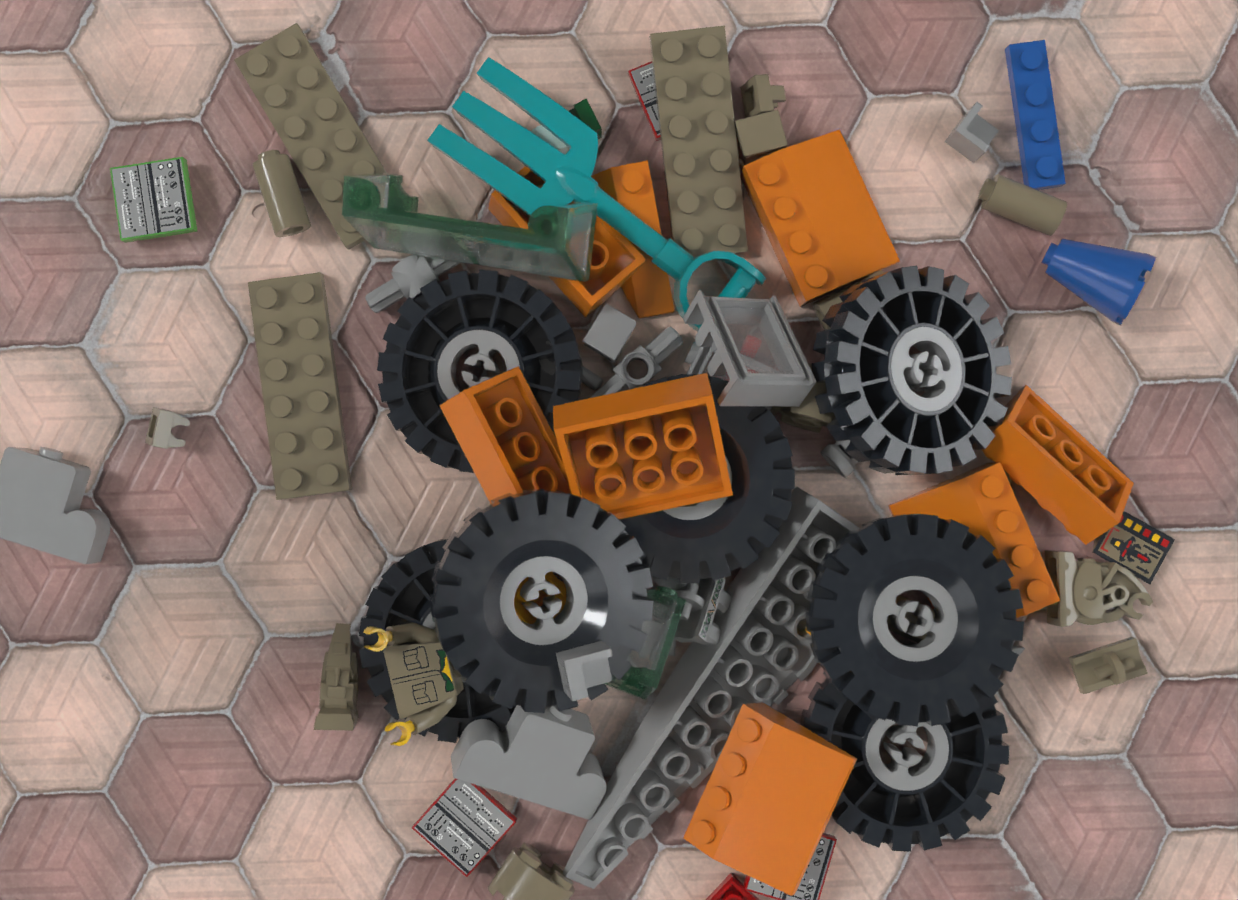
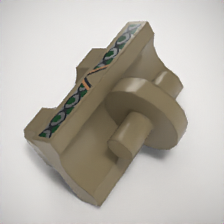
M1134 637L1069 657L1079 691L1082 694L1114 684L1118 685L1127 680L1148 674L1140 657L1137 639Z

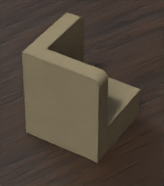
M778 110L735 121L736 137L739 139L744 157L747 158L766 152L769 155L787 147Z

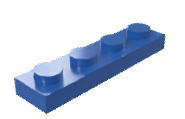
M1045 40L1010 44L1005 48V56L1024 185L1037 190L1062 187L1066 182Z

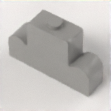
M40 447L39 451L29 448H6L0 463V538L82 564L101 562L110 534L111 524L109 518L100 510H79L91 469L87 466L62 459L63 452L47 447Z
M517 705L502 732L490 720H475L464 729L451 754L453 778L588 820L592 819L607 789L599 760L595 755L588 753L595 740L587 714L575 711L572 708L558 711L555 706H546L545 713L524 712L521 706Z

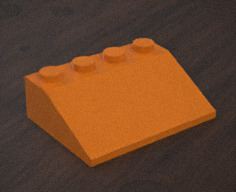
M840 129L780 149L744 165L740 174L741 180L800 307L900 262Z
M707 373L553 406L554 432L571 493L600 505V508L612 513L618 519L733 496L713 394Z
M1001 462L983 464L888 505L892 515H935L944 520L952 519L969 527L968 532L973 535L983 536L995 547L992 552L993 555L998 559H1005L1014 575L1008 581L1011 588L1019 589L1023 608L1016 609V618L1026 616L1060 601ZM928 598L932 609H934V606H933L932 602H931L930 599Z
M763 702L743 704L683 839L712 859L793 896L798 889L857 758Z

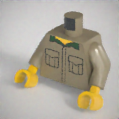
M418 623L389 626L386 628V631L370 626L363 632L366 634L377 632L379 636L378 642L375 645L364 647L374 652L383 650L399 719L406 718L405 723L392 722L385 727V732L394 729L396 726L402 732L401 738L390 744L392 746L405 745L411 738V733L416 735L439 723L456 705L457 695L464 689L462 675L458 670H455L441 647L435 629Z

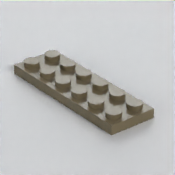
M297 23L234 59L348 250L411 213Z
M725 25L652 33L649 38L672 240L694 257L712 251L746 252L748 247Z
M318 272L248 282L276 500L352 490L324 274Z

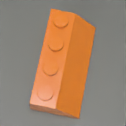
M526 166L517 172L540 189L545 183L544 180ZM496 190L491 193L489 211L585 318L611 297L646 261L644 256L626 237L587 207H580L572 201L563 209L551 215L533 219Z
M519 366L465 389L439 405L490 504H492L491 500L505 494L523 493V490L529 489L558 490L572 494L556 437Z
M1027 385L1022 387L1005 406L1008 409L1003 423L997 426H989V429L996 436L987 448L982 449V451L990 460L1001 462L1003 469L1009 474L1013 482L1022 486L1037 500L1043 509L1053 514L1070 534L1077 536L1087 545L1120 522L1134 483Z

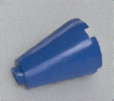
M1061 239L1059 245L1051 242L1042 263L1048 265L1045 271L1046 274L1113 323L1121 326L1123 319H1126L1145 284L1144 276L1147 271L1151 272L1156 257L1147 253Z

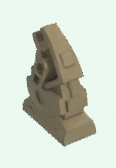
M1045 550V566L1060 598V601L1047 606V624L1059 627L1071 626L1074 622L1095 625L1103 622L1117 621L1124 615L1140 620L1143 615L1133 609L1134 601L1139 599L1141 604L1150 606L1153 602L1142 583L1126 567H1122L1115 562H1096L1093 558H1078V561H1076L1073 552ZM1115 607L1113 610L1106 612L1107 609Z
M336 623L329 651L325 653L320 682V711L315 719L314 730L353 731L358 723L359 715L356 708L358 697L357 652H352L351 624Z

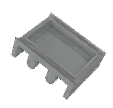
M699 289L683 320L685 324H702L695 337L698 347H710L713 342L715 343L717 350L708 364L709 375L723 376L726 371L730 380L717 399L719 406L799 407L816 383V380L776 296H772L771 299L705 296Z

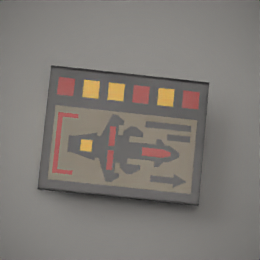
M1123 511L1120 522L1095 539L1092 553L1109 562H1115L1122 567H1126L1135 574V577L1151 584L1175 539Z

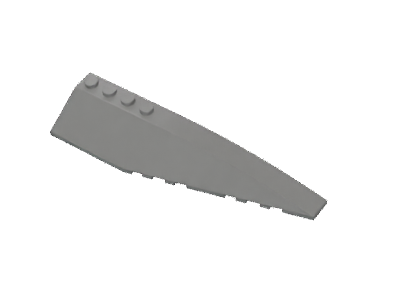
M795 487L791 494V501L793 503L787 521L783 520L779 528L780 534L769 548L765 547L758 554L759 558L746 568L740 569L726 590L732 596L729 608L725 613L715 614L713 623L718 625L722 631L716 645H702L697 642H691L634 734L606 785L607 789L592 819L588 820L563 871L566 878L594 889L628 855L627 848L640 838L644 839L653 830L651 825L666 810L670 813L681 803L678 798L690 786L695 789L714 770L743 704L763 702L771 706L775 702L779 705L789 695L786 690L797 679L803 681L812 672L818 662H816L810 647V643H812L811 635L805 630L806 612L810 611L811 600L807 599L811 581H816L820 572L817 567L826 553H832L838 546L837 541L850 531L860 529L817 498L799 487Z

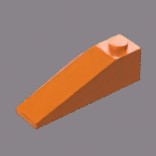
M648 160L611 167L591 176L598 182V186L661 235ZM633 244L646 261L621 286V289L638 319L674 313L668 274L652 262V257Z

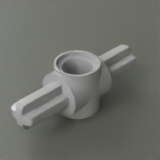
M454 241L427 258L420 253L404 258L392 268L393 272L391 274L393 279L365 296L369 307L375 313H379L404 297L416 299L422 294L421 287L435 279L440 282L438 276L466 259L465 253L460 245Z
M667 327L645 348L639 345L612 369L615 375L598 389L591 398L646 385L662 370L659 364L683 343L682 337L675 329ZM633 360H641L647 365L648 373L642 379H633L627 373V365Z

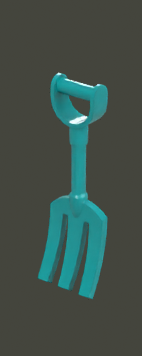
M490 57L486 59L476 73L480 79L551 132L570 148L566 155L520 124L465 91L461 93L452 108L544 180L545 183L541 189L440 124L427 140L434 148L492 187L533 219L551 215L563 209L572 201L580 207H587L652 257V262L675 279L673 299L678 314L682 318L690 306L687 299V284L693 271L704 262L709 260L722 261L737 270L718 297L745 298L755 284L762 286L766 280V277L757 268L731 252L712 251L694 257L671 238L665 239L598 186V182L591 177L598 153L597 133L550 97ZM702 324L688 325L698 332Z

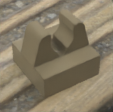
M768 74L754 75L740 87L745 118L774 111L778 107V102L786 101L784 86L770 85Z
M153 407L145 443L165 449L183 447L186 441L175 438L171 430L177 425L189 426L190 421L175 412Z

